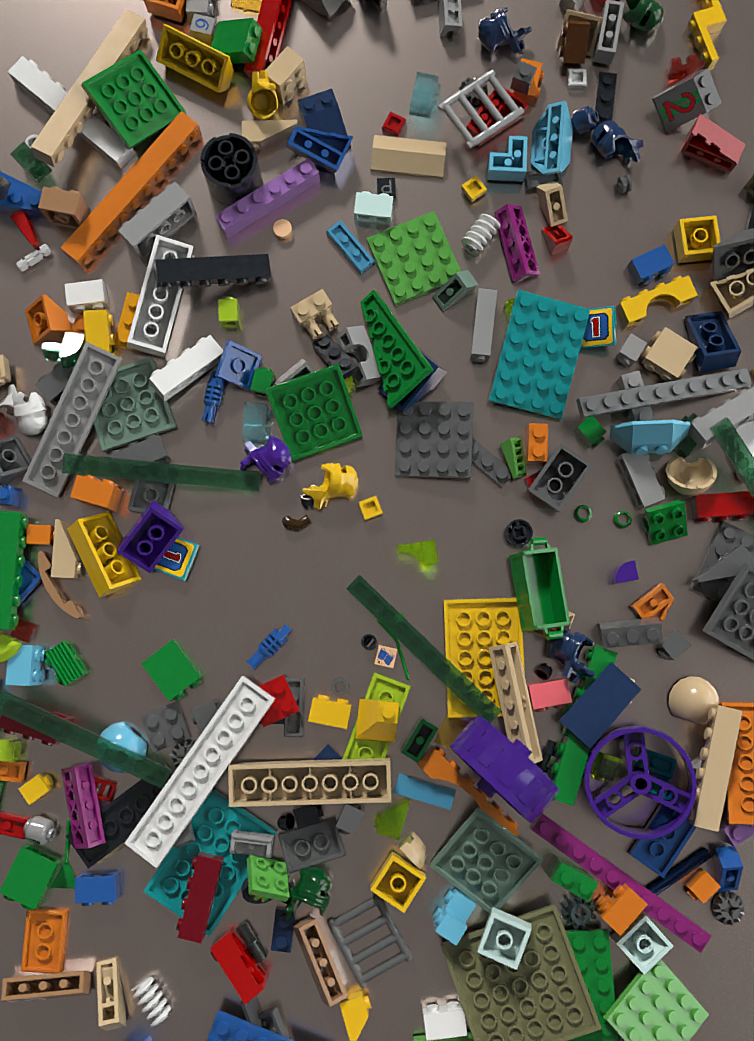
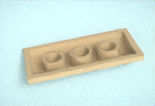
M374 135L370 171L443 179L446 142Z

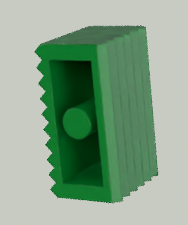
M64 640L44 653L47 657L45 659L47 666L50 669H54L56 681L60 685H64V687L72 685L89 674L69 641Z

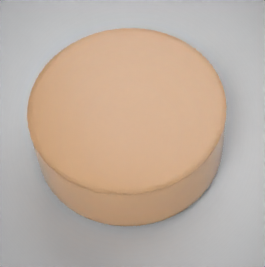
M280 219L274 223L273 230L277 238L287 239L290 237L292 227L289 221Z

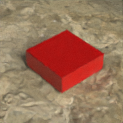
M390 111L382 126V130L399 137L406 119Z

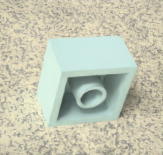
M492 907L478 945L477 953L517 970L532 930L531 923Z

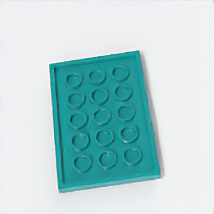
M518 289L488 401L561 420L591 309Z
M214 788L207 796L205 803L200 806L191 819L195 841L180 848H176L173 845L143 891L182 918L184 910H181L184 897H188L189 890L186 889L189 877H193L194 869H191L194 857H198L200 852L224 857L206 930V935L209 937L241 889L243 881L248 878L247 858L250 855L230 853L232 832L234 830L273 834L274 836L277 833V830L244 808L229 807V798Z

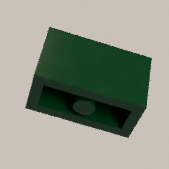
M420 717L402 747L401 753L419 763L439 728Z

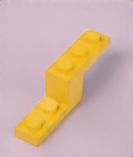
M701 0L703 10L692 14L688 22V30L692 33L694 45L701 55V63L705 68L711 70L714 69L719 57L710 34L721 31L727 20L719 0Z

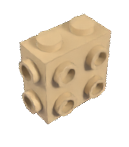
M665 327L661 332L657 331L652 338L654 343L651 347L647 346L642 353L644 358L641 363L644 364L647 370L655 371L663 380L671 382L683 377L686 372L684 367L687 363L691 364L696 357L694 352L697 346Z

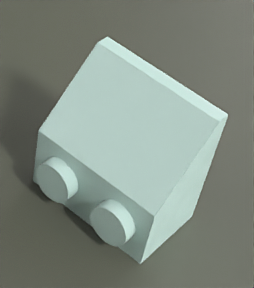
M643 912L637 916L621 936L616 931L611 935L615 943L644 975L674 947Z

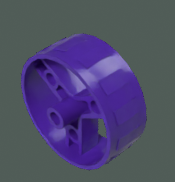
M479 715L463 729L449 746L481 778L476 783L478 788L490 799L497 793L530 824L536 817L538 818L560 791L552 780L528 758L532 752L521 741L516 739L512 743L499 730Z
M647 726L620 727L609 732L591 749L584 769L585 793L596 816L615 832L630 838L651 839L672 832L684 822L695 802L697 791L696 774L689 756L673 738L662 731ZM644 733H650L665 739L678 751L687 771V792L649 774ZM623 735L628 775L593 799L589 783L593 761L605 744L613 738ZM633 745H638L641 748V752L634 756L630 754V748ZM641 759L644 771L639 768L632 770V760ZM638 778H643L640 784H635ZM651 781L660 785L657 794L649 792L652 786ZM628 782L633 792L623 796L619 789ZM665 790L673 791L671 799L666 800L663 798L662 795ZM611 794H618L620 800L617 803H611L609 801ZM639 795H644L677 811L665 823L644 829L629 828L609 818L610 815Z

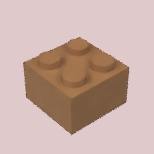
M43 186L38 208L49 223L78 228L89 216L90 208L78 191H64L55 186H51V188Z

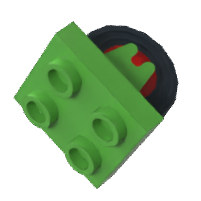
M250 855L247 858L248 878L243 881L241 887L243 899L252 904H262L272 899L286 902L289 898L286 863Z

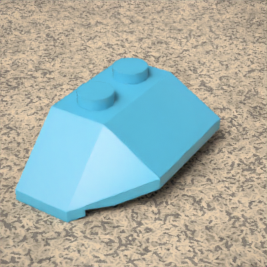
M566 101L548 104L545 109L546 111L533 128L531 164L543 175L560 173L570 163L573 127Z
M653 420L621 423L610 426L609 437L630 454L645 455L656 453L661 455L670 453L688 435L690 422Z

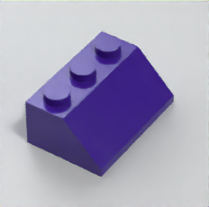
M152 500L120 542L117 553L151 573L184 530V527L169 510Z

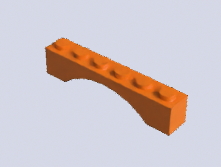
M431 746L424 753L419 763L416 762L431 779H441L461 787L473 797L480 809L515 836L520 833L516 829L518 824L511 817L506 819L502 815L504 810L496 802L492 805L487 800L489 797L481 789L478 791L473 786L475 782L467 774L463 776L459 772L461 768L453 760L449 762L445 758L447 754L439 746L436 749Z

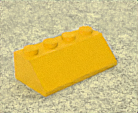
M163 24L156 57L157 62L218 93L229 89L233 75L230 56Z
M110 511L77 519L67 528L99 598L115 593L141 580L135 564L117 553L119 544L123 539Z

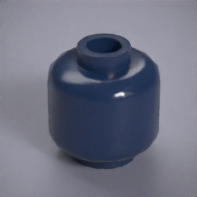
M590 106L575 110L572 117H570L573 131L579 134L594 130L597 121H599L598 112Z

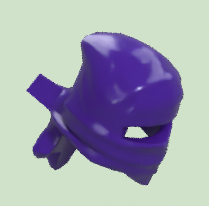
M270 436L267 444L260 448L255 447L251 441H248L244 444L246 447L244 451L248 456L240 462V469L243 471L256 464L260 471L268 477L267 482L271 484L281 476L284 468L291 464L292 455L287 445L274 436Z

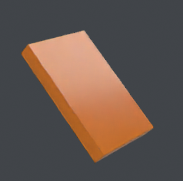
M37 908L36 910H27L21 972L53 974L63 972L69 909Z

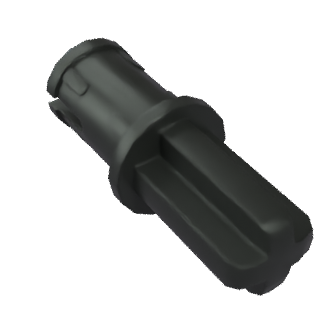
M247 922L240 924L237 930L246 944L245 948L250 950L256 963L261 962L268 955L258 941L259 937L255 936Z

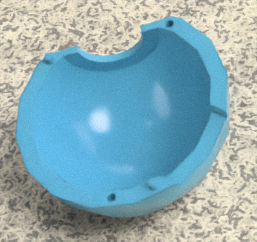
M123 721L107 727L99 736L96 746L100 763L109 771L117 773L134 770L141 764L147 751V743L130 729V726Z

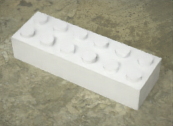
M156 235L127 341L128 348L165 357L182 288L181 286H174L173 289L163 290L161 287L156 288L153 264L155 259L191 258L194 246Z

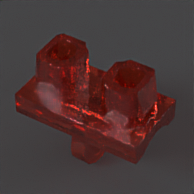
M697 54L687 56L686 64L682 65L681 58H672L669 63L668 81L678 79L679 82L695 71L701 70L705 66L704 60L699 61Z

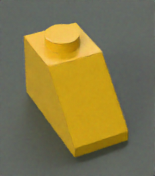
M363 990L348 994L347 998L339 1002L350 1041H357L369 1017L371 1003L369 996H365Z

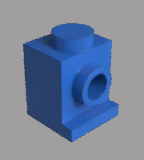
M2 485V488H0V506L19 508L22 489L14 488V486Z

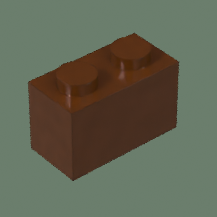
M566 20V24L562 26L561 37H564L563 45L559 47V57H561L563 63L585 64L590 23L588 21Z

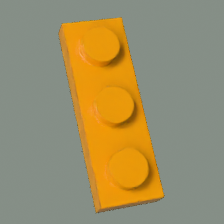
M130 292L126 294L115 336L114 346L117 348L134 350L127 347V341L140 297L139 294Z

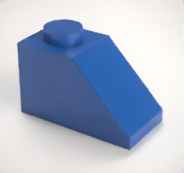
M720 846L715 848L713 864L716 882L720 886L718 892L738 890L743 864L736 847Z

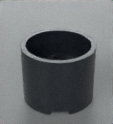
M229 133V135L213 137L206 143L201 152V168L209 191L217 201L230 206L261 187L262 175L254 146L247 138L239 134Z

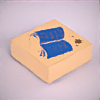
M378 645L374 664L393 668L397 649Z

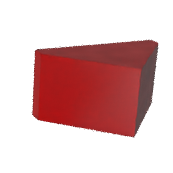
M560 224L541 229L551 255L569 249L573 236Z

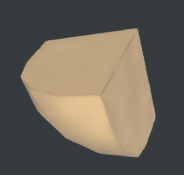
M413 831L399 847L419 869H422L427 858L426 846Z

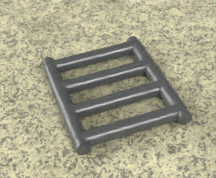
M374 894L371 900L335 920L333 918L327 920L329 929L361 989L367 985L368 981L400 963L413 960L383 899L377 894ZM375 906L378 907L382 917L343 938L338 928L339 926ZM387 924L392 935L357 955H352L348 948L349 944ZM396 942L401 954L362 975L357 965L358 963Z

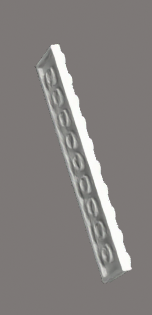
M242 676L124 844L154 867H159L224 774L228 765L233 761L268 711L275 698L248 678Z

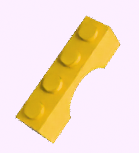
M689 275L683 278L678 276L668 284L663 282L656 285L653 290L648 291L645 289L637 293V296L633 298L627 296L621 299L616 310L624 327L627 328L644 320L647 316V306L653 301H666L677 308L692 302L698 294Z

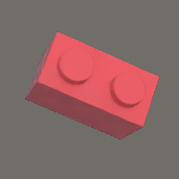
M566 678L527 685L531 707L536 709V712L547 711L549 706H555L556 709L567 707V703L572 702Z

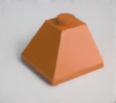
M42 294L25 309L33 345L61 339L71 331V323L67 313L47 295Z

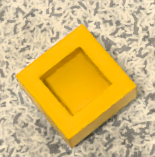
M477 175L461 185L462 191L471 202L487 192V188Z
M376 496L358 502L365 521L383 514Z

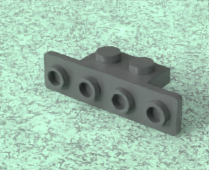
M257 996L246 1005L241 1001L247 1022L289 1038L278 1008L262 1011Z

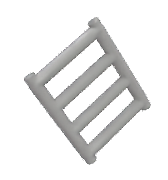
M494 70L487 72L438 105V109L441 112H445L466 140L468 149L476 146L524 113L523 108H518L496 79ZM488 81L512 111L504 118L480 87ZM473 91L497 121L489 128L465 97ZM457 101L460 102L481 130V133L474 138L450 107Z

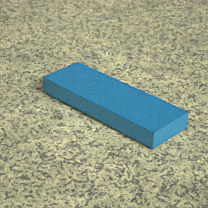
M341 220L326 230V234L360 274L375 264V260Z
M399 773L393 793L451 810L456 790Z

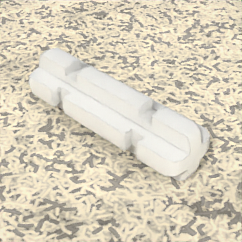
M46 244L40 246L39 250H34L25 256L24 260L17 261L18 268L22 272L27 270L29 265L33 266L44 259L43 256L47 257L52 253L50 248Z

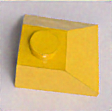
M359 698L356 739L395 742L399 702Z

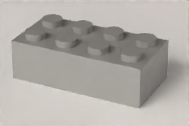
M176 182L167 185L160 195L153 197L145 208L138 210L130 221L124 222L118 231L126 245L142 261L152 252L156 235L168 238L196 214L190 196Z

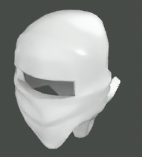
M14 384L9 385L8 395L0 401V408L6 407L8 408L7 414H14L19 433L24 435L41 433L49 424L44 400L36 392H33L26 403L23 400L25 394L22 392L17 393Z

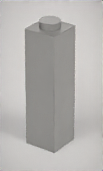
M479 288L477 292L470 359H474L476 362L488 361L491 355L497 290Z

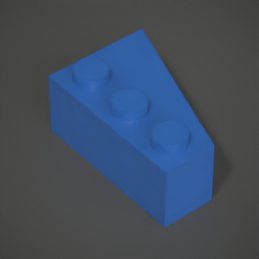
M295 126L285 147L306 159L310 158L313 163L326 170L336 173L354 136L339 135L332 132L328 133Z
M0 171V175L11 183L6 200H0V214L11 215L23 210L29 218L47 220L38 208L42 191Z

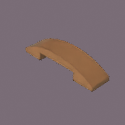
M41 550L38 552V567L47 592L54 602L66 613L77 619H84L85 615L78 603L74 600L67 602L56 581L51 577L52 559L48 552Z

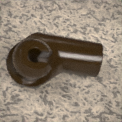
M307 514L299 520L285 516L282 519V523L288 530L300 531L310 524L311 520Z

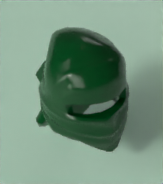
M626 0L631 11L625 12L622 18L627 24L645 32H652L661 25L664 18V9L655 0Z
M316 867L300 869L301 878L295 888H289L288 900L286 902L281 901L287 904L285 909L286 920L290 921L302 902L319 908L320 916H323L330 900L328 891L331 890L333 884L331 877L323 869Z

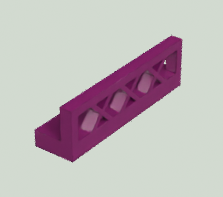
M506 204L495 211L494 215L501 225L498 230L512 281H519L526 276L537 277L540 275L522 207Z
M85 763L74 767L62 768L61 773L75 849H86L106 843L92 764Z

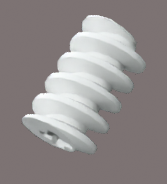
M481 214L479 220H476L474 225L471 226L470 231L466 233V237L462 238L461 243L471 255L478 257L479 253L477 250L483 251L482 245L487 246V240L492 239L491 234H496L495 228L500 229L501 225L492 216Z
M152 976L144 979L131 991L136 990L133 996L134 999L141 998L137 1003L138 1006L145 1004L142 1013L149 1011L146 1020L153 1018L154 1021L150 1026L154 1027L170 1015L168 1012L171 1010V1006L165 1005L167 1002L166 998L160 999L163 993L161 990L156 991L158 984L151 985L154 980Z

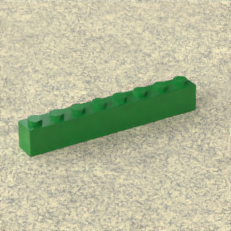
M596 645L591 646V649H587L585 654V660H587L586 667L595 672V675L593 677L585 675L580 677V686H577L574 692L576 700L610 662L615 664L617 652ZM564 727L563 735L565 737L557 750V754H559L558 761L554 762L551 770L553 774L552 782L560 790L554 797V800L574 807L590 749Z

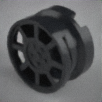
M522 519L513 520L506 526L504 531L506 542L513 547L525 546L533 536L531 525Z

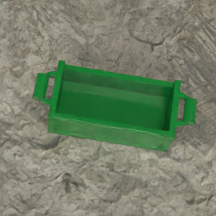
M546 537L531 538L528 551L509 555L522 632L542 630L547 640L563 638L564 626L570 625L558 549L557 547L551 548ZM545 545V549L534 550L533 546ZM559 627V631L548 632L547 630Z

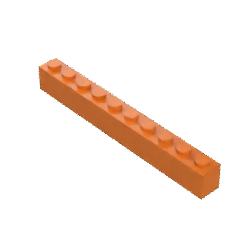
M181 111L60 247L65 255L82 268L89 264L93 255L104 247L107 239L112 237L116 233L117 228L127 221L129 214L140 206L144 197L151 194L153 187L161 182L167 171L172 169L176 165L177 160L187 153L189 146L199 139L201 131L198 123Z

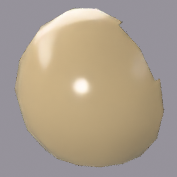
M676 456L667 463L666 476L668 483L677 492L683 495L694 496L704 493L714 484L717 469L708 458H699L696 462L688 463L683 457Z
M689 676L680 679L673 686L669 694V707L674 717L702 725L710 722L708 712L713 707V704L719 705L716 689L709 681L700 677Z

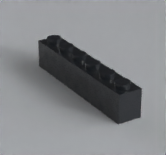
M268 254L155 259L153 264L156 288L161 287L163 290L173 289L174 286H181L182 289L191 288L192 285H200V287L205 288L210 287L211 284H218L219 286H228L230 283L246 285L248 282L264 284L271 277Z

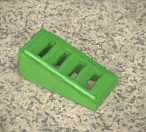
M521 436L510 438L500 443L513 479L526 476L527 471Z

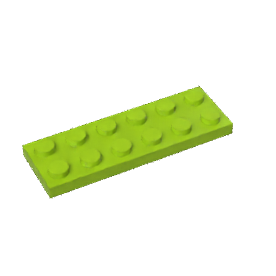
M374 672L365 699L399 702V721L411 686ZM356 721L343 759L385 758L391 742L356 739Z

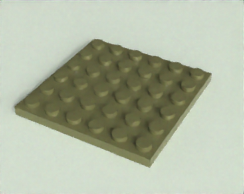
M555 903L517 916V918L531 923L532 928L517 970L477 953L485 928L463 935L457 945L450 941L441 943L444 957L474 1041H568L602 1029Z

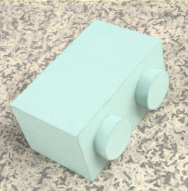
M367 191L356 192L354 221L391 225L393 196L385 193L379 195L371 194Z

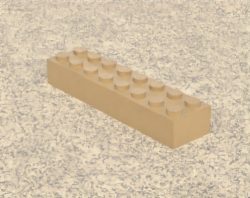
M390 758L235 762L228 765L229 807L392 802Z

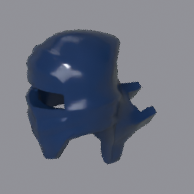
M507 7L491 12V19L484 17L480 20L478 38L489 52H493L495 48L501 45L509 44L513 52L516 53L525 49L523 38L532 31V27L520 28L517 31L512 30L505 14L509 10Z
M607 120L600 123L592 134L593 144L606 159L617 155H624V162L630 164L632 160L634 162L640 161L638 150L644 147L643 140L627 137L624 129L619 127L615 121Z
M564 628L563 638L548 640L547 657L557 659L565 665L562 677L569 678V682L576 684L581 676L593 677L595 675V672L587 669L585 663L578 661L584 645L593 646L594 644L584 634L576 631L571 635L570 630Z

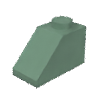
M468 270L457 272L433 295V298L441 309L445 311L465 298L478 286V283Z

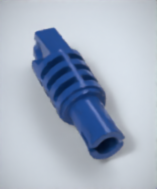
M212 370L203 400L205 409L201 420L211 424L214 423L216 408L220 406L224 390V380L215 377L216 370Z
M286 624L279 631L275 628L258 645V650L246 662L255 670L266 658H271L287 641L285 636L291 629Z

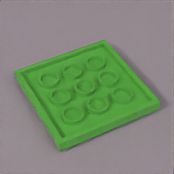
M435 211L366 238L395 306L441 288L455 273L461 272Z
M660 959L645 975L639 971L603 1016V1019L623 1041H690L709 1014Z

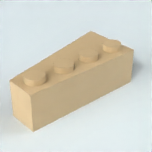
M754 268L735 276L726 277V279L710 282L712 291L729 319L754 305Z

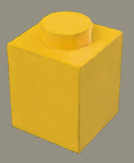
M43 772L33 777L18 788L27 803L31 805L47 795L55 787L53 786L52 778Z

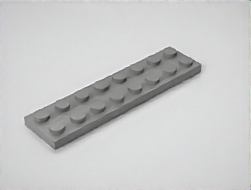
M88 342L85 343L22 480L23 482L53 496L60 497L121 365L122 358Z

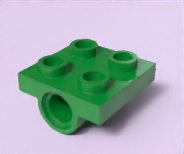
M682 499L645 509L646 515H643L642 521L648 534V542L651 545L688 536L686 507Z

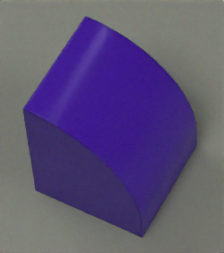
M635 560L618 566L612 574L611 583L618 584L639 580Z

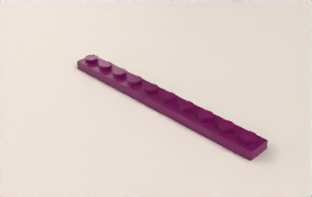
M541 813L531 827L533 832L613 890L619 885L627 884L648 904L643 912L701 953L712 937L709 933Z

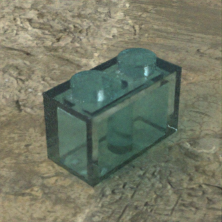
M417 72L409 115L431 118L432 112H435L437 107L435 96H439L441 84H438L439 76Z
M244 402L241 435L243 443L251 441L255 444H266V439L270 437V427H267L268 420H271L272 409H269L267 403Z

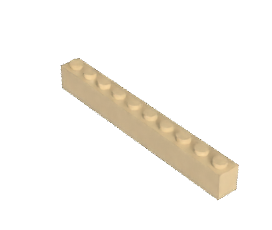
M125 9L31 145L35 158L53 167L63 159L65 151L68 147L72 146L75 136L82 131L84 123L87 119L91 118L96 107L81 87L82 82L137 50L139 42L142 38L146 37L148 32L144 17Z

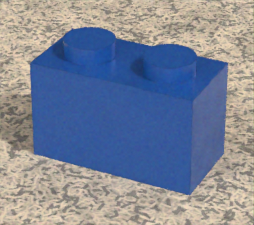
M664 244L631 259L627 267L636 285L641 283L645 285L652 282L654 277L659 275L663 277L669 274L675 263Z
M120 872L80 874L75 878V903H82V906L94 905V902H102V905H111L120 898Z

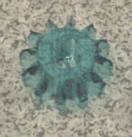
M573 894V900L571 901L569 898H566L568 905H562V909L566 911L562 914V917L567 919L566 924L568 926L573 924L575 930L579 926H581L582 930H585L586 923L589 926L593 925L590 918L596 919V915L592 913L596 910V907L591 905V899L588 902L581 897L578 899L577 895ZM581 908V915L578 916L576 913H578V909Z

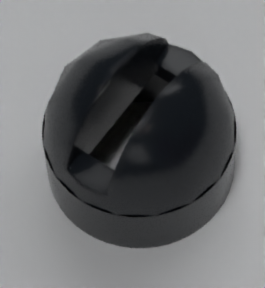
M304 494L301 496V505L305 509H308V506L312 509L314 507V499Z
M366 634L363 636L361 644L366 650H373L377 646V639L372 634ZM372 639H374V641L372 642V644H371L369 647H367V645L370 643V641H371Z
M547 663L540 664L535 670L536 675L542 680H548L553 672L552 667L547 666Z
M284 814L278 818L277 826L279 829L290 831L294 828L295 821L291 814Z

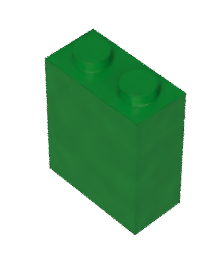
M253 18L218 21L211 47L230 56L232 64L254 62L263 29Z
M172 639L141 663L168 701L175 700L177 702L186 695L184 691L188 688L194 689L201 683L200 679L204 677L175 639Z
M29 844L22 846L0 888V894L4 895L3 897L8 901L21 903L24 909L36 910L41 906L62 860Z
M555 854L552 855L544 871L552 882L588 902L599 884L589 873Z

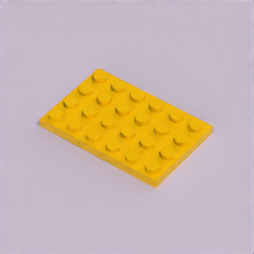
M516 598L443 600L448 718L477 717L478 715L481 717L503 716L489 647L518 642L524 670L523 632L521 630Z

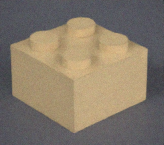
M288 46L266 69L269 83L276 85L277 99L282 105L290 101L298 88H302L307 80L305 60Z

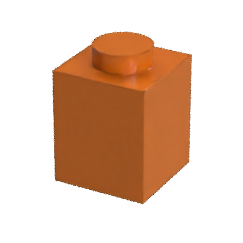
M28 524L26 544L32 546H53L55 527L51 525Z
M702 868L684 883L688 889L686 893L695 902L699 900L703 904L720 888L719 884Z

